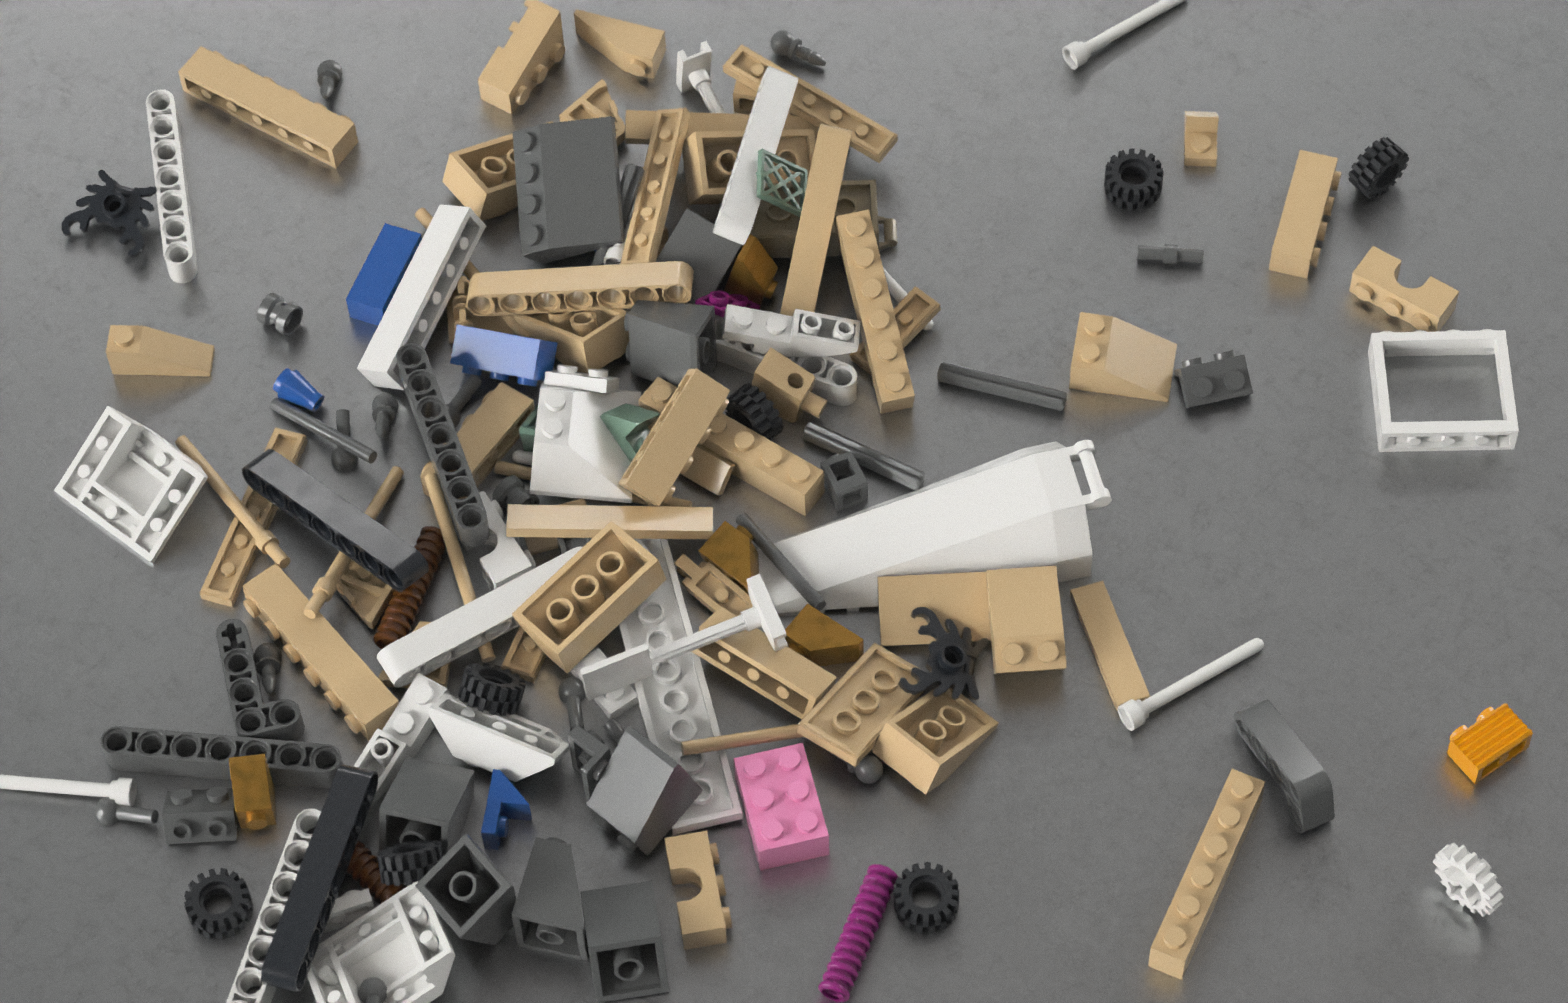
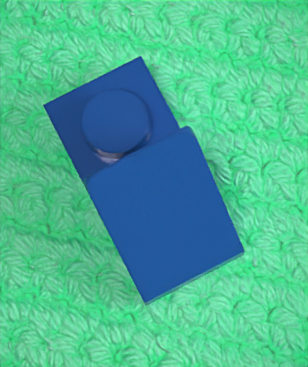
M493 769L481 835L484 849L498 850L501 837L506 838L509 819L532 821L529 803L501 770Z

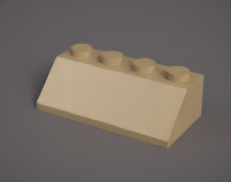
M611 520L512 613V616L543 653L568 673L667 579L659 560Z

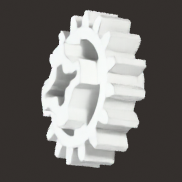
M1456 843L1447 844L1435 855L1436 858L1433 860V863L1437 866L1435 873L1442 879L1440 882L1446 886L1447 890L1445 892L1452 900H1458L1462 906L1466 905L1474 914L1478 911L1481 916L1490 915L1502 904L1501 901L1504 899V896L1500 891L1503 888L1495 881L1497 876L1491 873L1490 869L1492 867L1485 859H1478L1475 852L1471 854L1464 845L1459 848Z

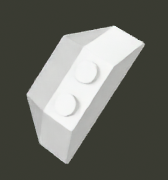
M444 693L428 709L429 717L452 756L464 760L468 765L481 767L490 772H493V769L501 770L508 780L516 782L555 765L569 751V743L563 741L558 734L545 726L515 714L509 715L507 713L506 716H501L498 712L493 715L489 714V711L486 710L484 712L478 711V707L471 708L467 706L468 703L455 699L454 695Z

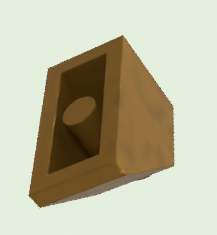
M751 234L748 236L736 259L724 291L729 294L745 295L748 300L761 305L764 297L769 300L771 299L779 283L773 280L778 266L755 236Z
M724 521L698 552L705 563L710 562L749 595L747 578L759 574V555L751 542L754 537L741 525L735 528Z
M808 603L785 629L787 633L785 639L788 647L818 666L857 662L864 654L863 638Z
M265 754L229 758L235 811L241 829L259 830L268 825H277L275 786Z

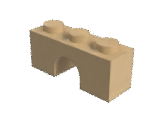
M1372 246L1353 271L1349 291L1354 293L1359 299L1369 301L1382 308L1387 314L1397 316L1412 324L1417 330L1427 332L1440 331L1455 311L1459 291L1432 276L1421 287H1403L1397 282L1401 260Z
M707 830L664 838L672 886L692 884L701 890L696 897L690 900L676 902L684 950L727 943L726 929L732 928L729 907L722 908L720 897L726 896L723 875H716L714 865L720 864L717 844L709 843Z

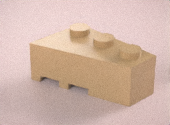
M539 0L525 1L524 5L527 7V10L519 23L513 21L509 27V31L513 33L505 47H497L478 78L480 98L510 114H513L519 105L525 104L533 88L544 81L548 70L555 62L558 63L565 53L560 11Z

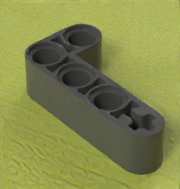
M238 619L223 621L216 630V637L237 735L239 737L298 741L305 732V725L298 704L289 699L264 703L247 627ZM237 641L239 648L232 649V642ZM239 668H246L244 671L235 672ZM246 697H252V699L247 702H240L242 699ZM286 719H293L291 722L287 724L281 723ZM259 727L253 732H247L249 728Z
M1266 699L1235 712L1234 722L1240 736L1286 794L1288 814L1296 830L1299 833H1303L1335 818L1333 788L1328 774L1274 705Z

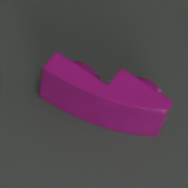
M712 291L710 294L695 301V305L714 306L715 315L723 319L727 304L760 310V305L748 300L745 295H729L724 291Z

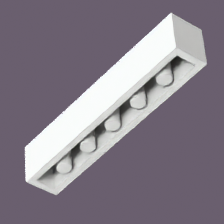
M439 205L357 367L374 386L404 390L396 359L397 351L401 346L409 343L419 344L425 349L486 227L470 207Z

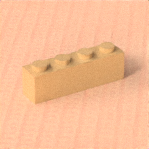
M1304 150L1299 151L1271 251L1270 271L1307 279L1310 266L1317 267L1321 248L1316 247L1317 241L1324 242L1328 226L1327 222H1323L1324 215L1331 216L1335 197H1331L1330 193L1331 190H1338L1342 172L1336 171L1338 158Z
M697 368L688 369L618 484L652 506H660L662 502L664 504L667 503L675 492L676 486L673 484L678 475L685 474L694 459L691 454L697 444L701 446L710 435L711 428L708 426L715 416L719 417L729 403L726 397L731 390Z
M500 382L493 391H489L484 396L481 406L474 414H469L465 418L461 429L457 432L477 487L494 469L496 461L501 460L520 438V426L535 409L533 399L503 382ZM431 461L423 467L420 475L423 493L428 497L430 495L424 477L435 473Z
M720 607L699 626L698 631L734 618L736 615ZM757 628L749 632L746 629L691 651L800 719H803L835 685L837 679L835 675L789 647L775 652L766 634Z

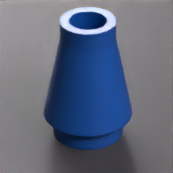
M286 368L280 373L273 385V390L278 393V398L307 408L313 413L320 408L324 401V396L298 370L292 371Z

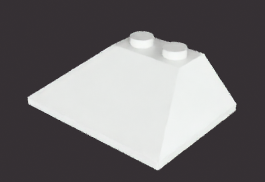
M542 382L539 392L530 494L631 503L632 492L618 484L631 462L600 416L625 403L639 407L638 399L641 397V392L619 390L610 393H600L548 386Z
M107 406L54 491L148 561L154 563L208 476L198 463L154 431L114 408Z
M413 882L319 944L307 976L317 1003H363L358 995V989L360 984L370 977L379 978L386 984L387 997L383 1003H430L443 994L455 953L437 911L415 887L418 882Z

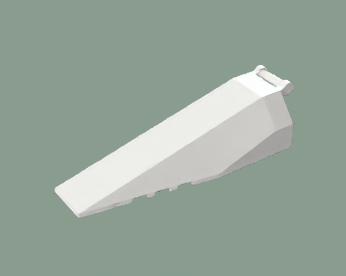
M1082 440L1074 446L1065 447L1055 441L1020 449L929 486L774 542L773 544L826 601V606L820 612L824 614L825 610L847 609L848 612L859 611V608L879 606L877 577L986 572V570L1056 566L1058 583L1091 576L1093 553L1086 511L1105 507L1111 503L1112 499L1109 490L1103 486L1094 458L1096 451L1091 440ZM1072 462H1082L1091 490L1090 494L1082 495ZM760 548L756 549L759 555V574L778 616L798 615L808 602Z

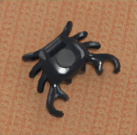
M100 170L98 175L106 185H87L86 190L96 195L85 196L77 200L76 205L78 207H89L66 216L62 222L61 230L65 236H70V227L75 223H80V229L83 232H87L89 223L93 218H96V222L99 225L111 226L116 231L126 228L119 242L122 245H127L130 241H136V246L128 251V255L134 258L142 253L145 247V240L137 225L140 221L144 228L147 229L150 226L148 218L142 211L143 209L147 211L155 210L154 206L143 198L154 195L157 188L151 186L146 188L134 187L132 189L120 185L108 176L105 171Z
M926 607L915 608L911 612V617L914 619L922 617L928 623L926 626H921L918 633L931 636L936 641H932L928 647L930 655L925 666L929 672L913 667L911 676L917 680V684H910L906 678L901 677L898 683L900 688L908 694L916 695L934 684L939 686L932 693L934 697H939L945 694L949 688H952L951 696L952 699L956 700L961 695L963 688L966 687L968 695L973 700H978L979 693L976 687L975 676H973L975 663L989 640L982 638L972 647V636L969 627L964 628L961 638L956 625L951 619L945 620V627L948 631L946 632L932 610Z

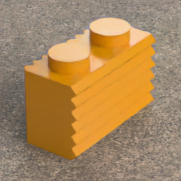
M1506 703L1497 709L1493 707L1486 708L1479 714L1475 724L1469 728L1462 725L1449 737L1448 756L1474 784L1489 776L1490 773H1493L1529 747L1533 735L1532 730L1528 729L1522 719H1519L1517 714Z

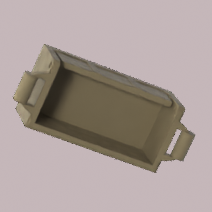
M876 180L842 181L826 256L841 255L835 231L836 216L867 209L870 212L879 251L897 245L896 220L878 216ZM786 183L791 194L795 193L796 190L792 183ZM767 184L765 185L764 191L770 189ZM782 187L776 189L782 199L787 197ZM798 195L794 198L800 207V196ZM761 199L750 234L758 239L771 258H792L800 217ZM878 224H884V242H879Z

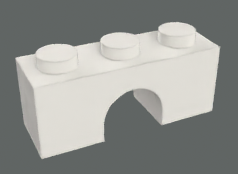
M483 490L479 494L486 510L490 532L489 539L485 544L491 545L495 549L479 559L482 575L491 590H494L536 568V563L529 550L522 551L518 544L520 543L519 537H506V524L502 519L504 518L503 511L496 500L490 501ZM452 519V523H453V526H454L456 535H457L458 538H459V535H458V533H457L456 527H455L454 522H453V519ZM471 524L469 525V527H473L478 524ZM463 544V546L465 547L466 551H468V550L474 548V547H469V546H466L465 544Z

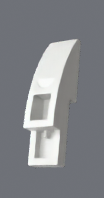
M727 304L724 314L722 339L753 344L752 352L766 354L771 347L786 357L842 355L857 352L859 347L860 321L795 309L793 316Z
M420 673L414 678L383 730L377 728L353 766L377 771L378 786L372 805L391 787L406 756L414 758L435 726L428 715L429 707L444 693L450 694L446 687Z

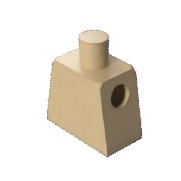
M770 347L754 372L752 386H757L760 393L763 391L768 401L771 399L774 403L772 405L773 408L778 409L780 413L778 415L780 418L791 423L796 422L802 411L819 418L828 403L827 400L812 393L816 379L812 373Z

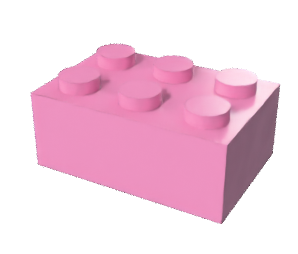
M803 743L733 758L735 780L760 871L830 855L829 834Z

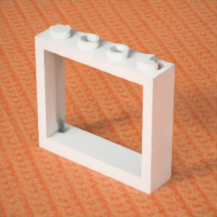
M1452 329L1437 332L1417 330L1414 332L1382 331L1371 333L1368 357L1379 452L1514 450L1519 429L1506 330L1460 331ZM1495 355L1503 420L1391 422L1384 357Z

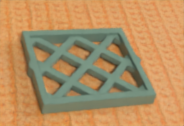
M763 148L758 151L756 172V197L800 217L807 187L808 170ZM764 159L770 168L766 172L764 170ZM781 167L788 177L785 180L782 179L777 171ZM771 173L774 174L779 182L775 186L768 177ZM797 176H800L801 178L800 186L795 180ZM764 180L770 188L767 191H764ZM789 181L796 190L793 194H791L786 185ZM782 187L787 197L782 199L776 189ZM798 195L800 196V207L794 198Z

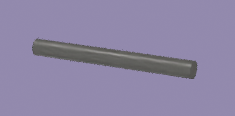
M279 398L272 400L270 408L370 464L377 459V452Z
M747 513L740 514L736 519V523L751 533L754 537L752 541L812 607L821 611L826 606V601Z

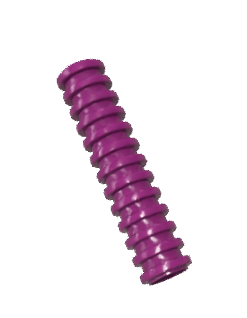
M880 864L870 865L867 869L868 874L864 876V884L860 886L859 894L855 898L856 903L851 907L852 913L848 915L847 923L843 926L844 932L839 936L840 942L835 945L836 952L832 953L831 962L827 964V971L822 976L823 981L818 986L822 995L830 1000L846 1002L850 998L849 992L854 988L853 982L858 978L857 972L862 969L861 962L866 959V952L869 951L870 943L874 940V933L878 930L877 923H880L882 920V914L886 911V904L890 901V894L893 893L894 885L898 878V875L887 866Z

